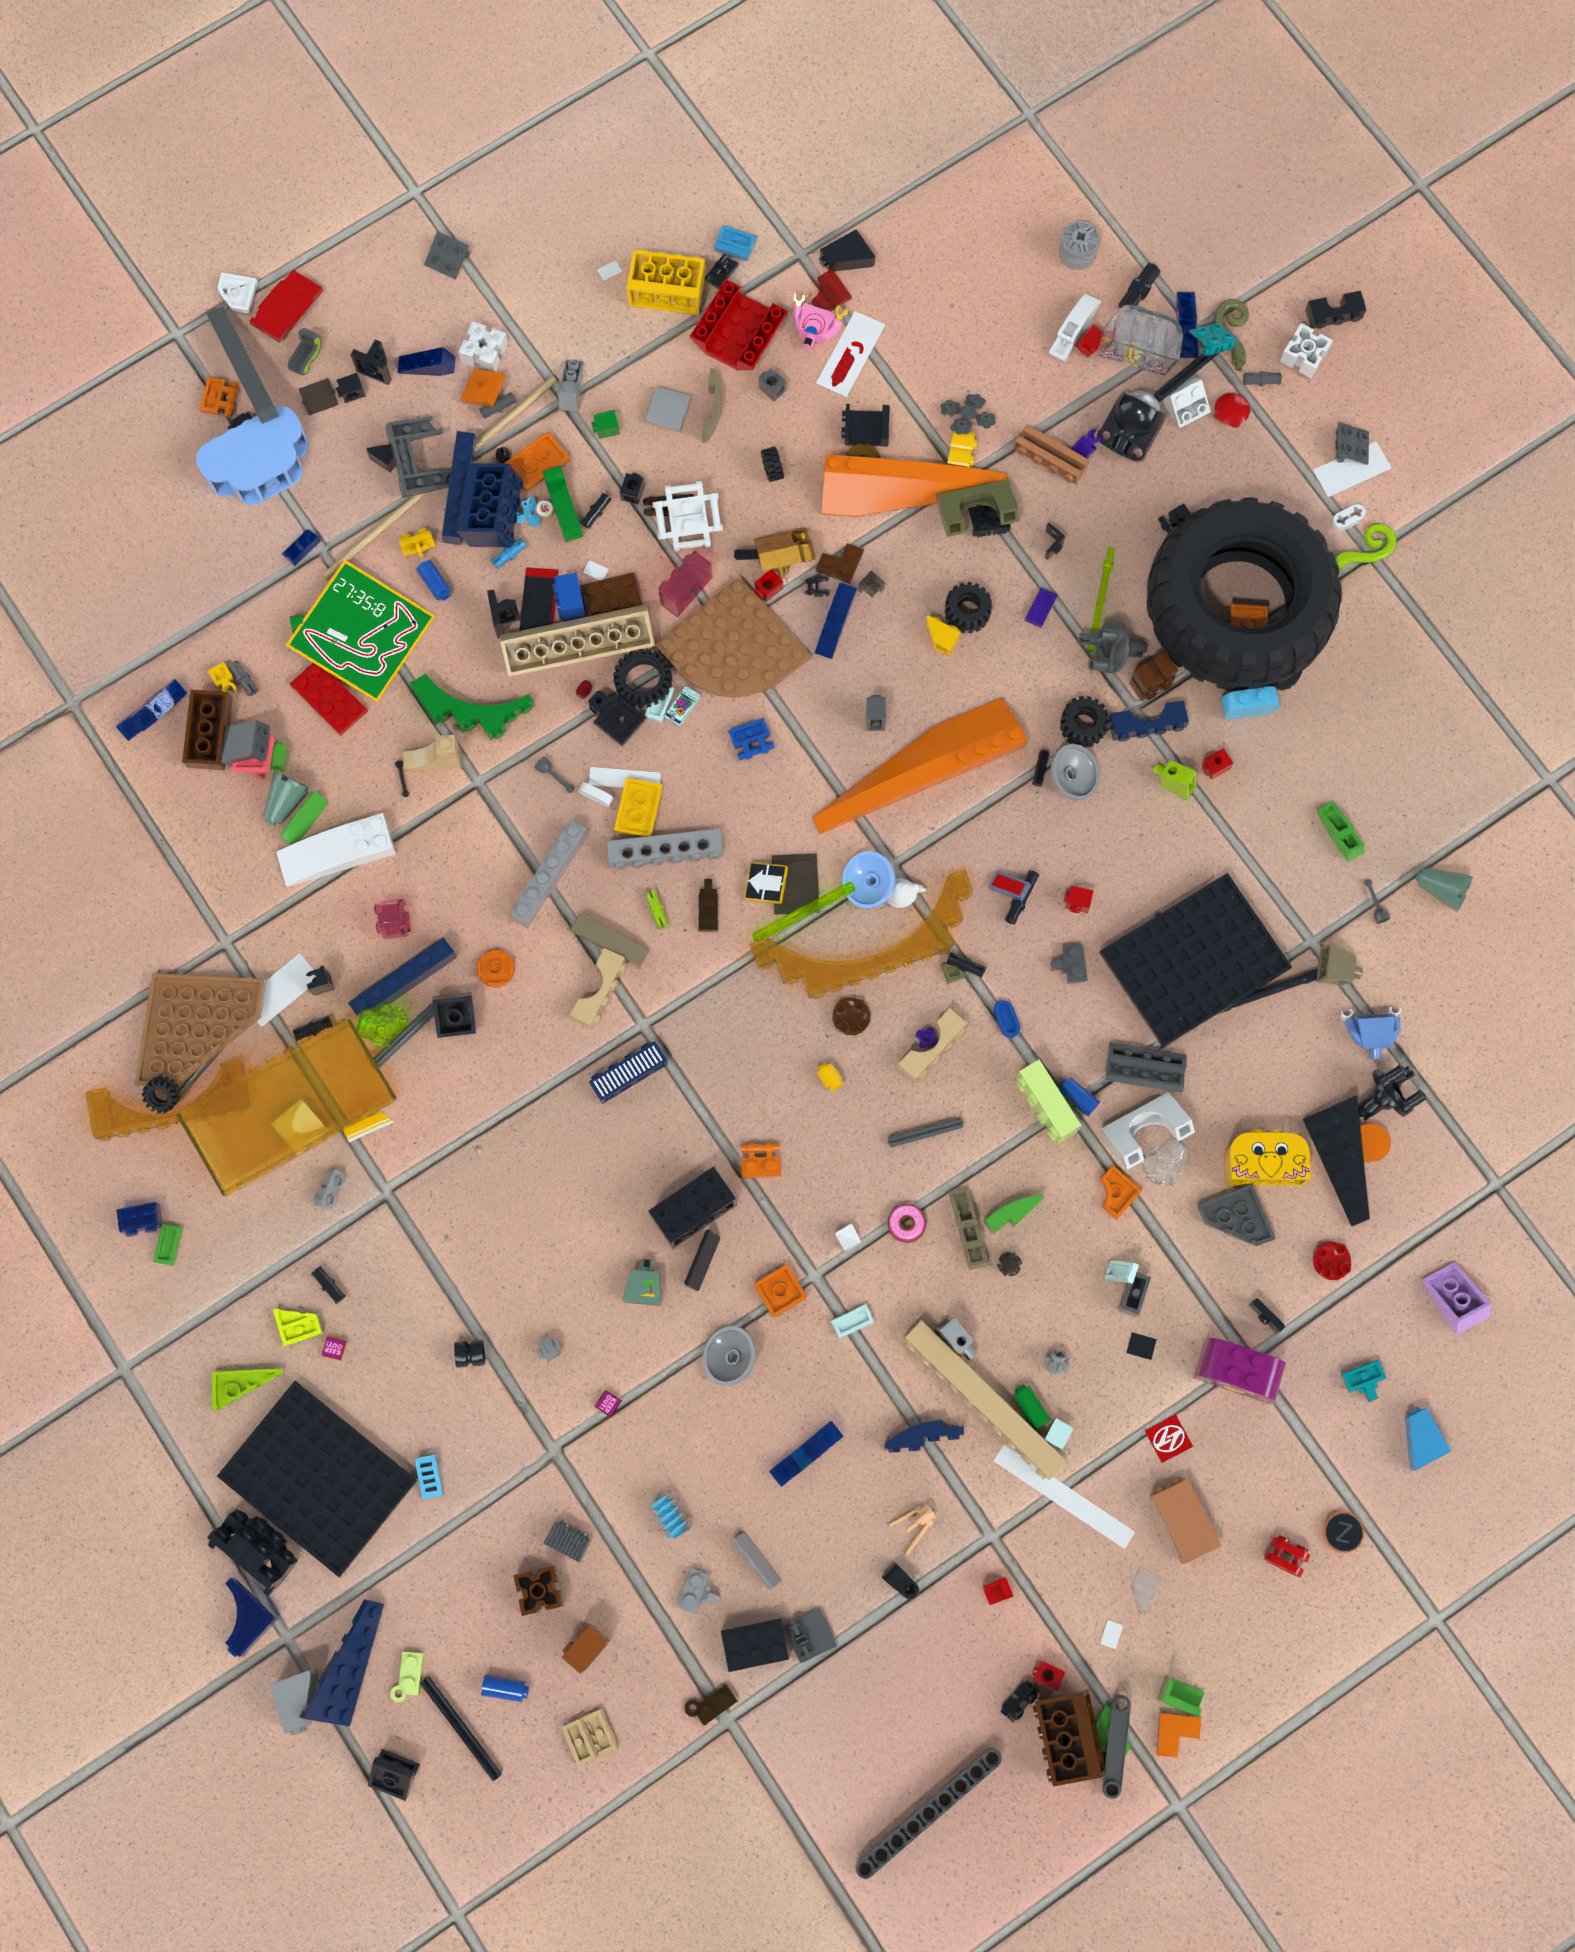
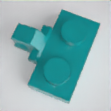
M1379 1360L1341 1374L1348 1393L1359 1390L1361 1394L1365 1393L1368 1402L1378 1398L1375 1388L1378 1387L1377 1382L1387 1378Z

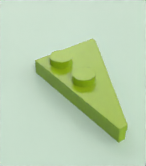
M283 1369L212 1372V1411L225 1407L283 1374Z

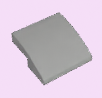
M657 386L645 421L681 431L692 396Z

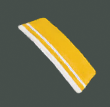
M379 1112L345 1127L343 1130L348 1142H351L392 1124L393 1121L383 1112Z

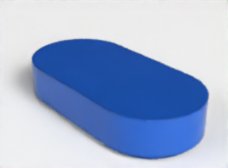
M1005 1000L997 1002L993 1013L1002 1034L1007 1038L1016 1037L1020 1031V1023L1012 1005Z

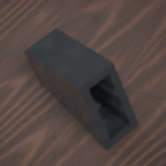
M857 229L821 248L819 262L829 272L861 269L875 266V255Z

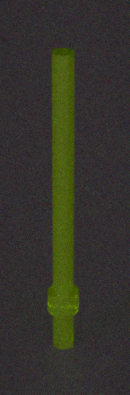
M1112 547L1108 548L1106 560L1103 561V574L1090 633L1097 632L1099 629L1110 572L1113 571L1114 566L1113 557L1115 549ZM1088 645L1087 652L1093 653L1095 646Z

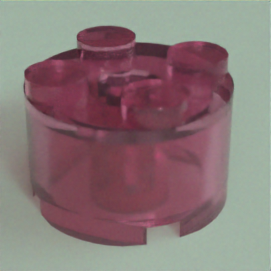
M403 898L383 901L374 905L375 914L378 915L376 930L378 934L382 933V937L385 940L409 936L407 932H411L409 911L406 912L403 906H407Z

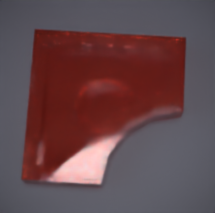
M833 269L817 277L820 290L817 296L812 299L813 306L832 311L837 306L851 300L852 296Z

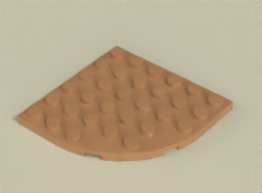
M740 576L654 643L656 649L687 682L707 691L709 694L722 697H748L751 694L765 692L781 683L811 659V655Z

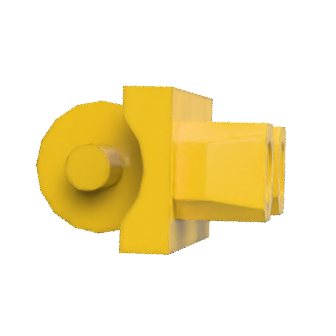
M422 528L417 531L418 535L412 537L408 533L401 535L399 544L404 557L418 553L421 558L423 557L422 551L436 547L431 531Z

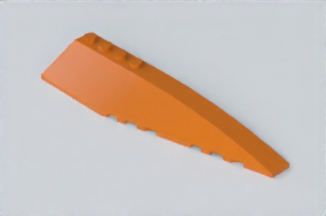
M999 698L933 726L812 818L819 833H825L1025 748L1027 739L1004 700Z

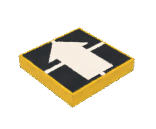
M750 862L744 899L747 901L782 904L788 867Z

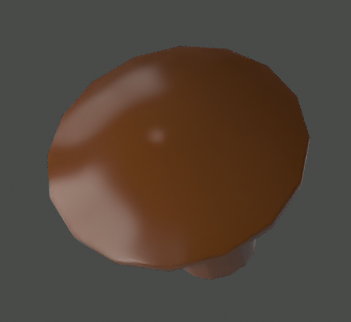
M846 998L836 1004L832 1020L835 1027L841 1033L857 1035L868 1027L870 1011L863 1000Z

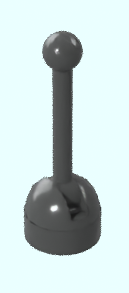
M542 757L534 767L541 773L548 772L566 788L568 793L574 791L572 786H568L550 769L551 764L546 757Z
M1370 879L1365 880V885L1368 887L1377 909L1373 914L1376 924L1384 923L1390 919V915L1386 909L1380 908L1371 886L1372 881Z

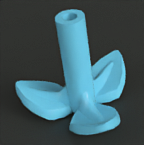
M531 496L527 500L522 501L523 512L517 511V523H523L527 518L530 526H539L541 524L540 517L532 515L536 511L535 507L537 504L534 497Z

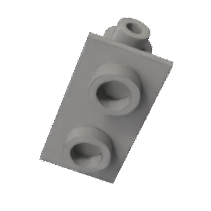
M329 1168L321 1183L326 1185V1189L319 1187L314 1198V1204L331 1210L346 1174L337 1169Z

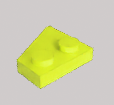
M280 1309L273 1310L283 1346L285 1347L323 1334L318 1315Z

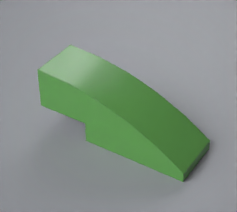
M1333 801L1317 809V814L1325 829L1347 862L1364 854V844L1354 833L1352 824Z
M1042 1195L1029 1196L1007 1204L984 1221V1224L994 1234L1008 1221L1015 1226L1044 1197Z

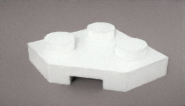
M221 272L217 289L232 311L249 314L258 281L256 278Z

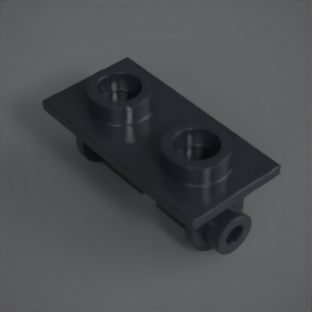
M1028 1680L1022 1681L1013 1692L1019 1698L1015 1700L1010 1696L1001 1706L1002 1710L1000 1712L1014 1723L1015 1720H1019L1023 1716L1024 1709L1029 1704L1031 1705L1035 1702L1040 1691Z

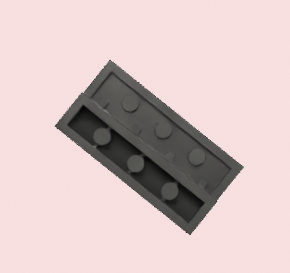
M1109 1043L1105 1065V1080L1183 1092L1186 1070L1185 1054Z

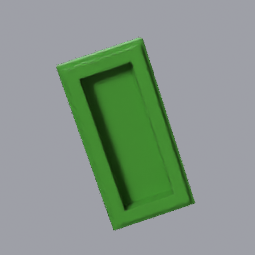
M162 1223L153 1262L174 1266L183 1227Z

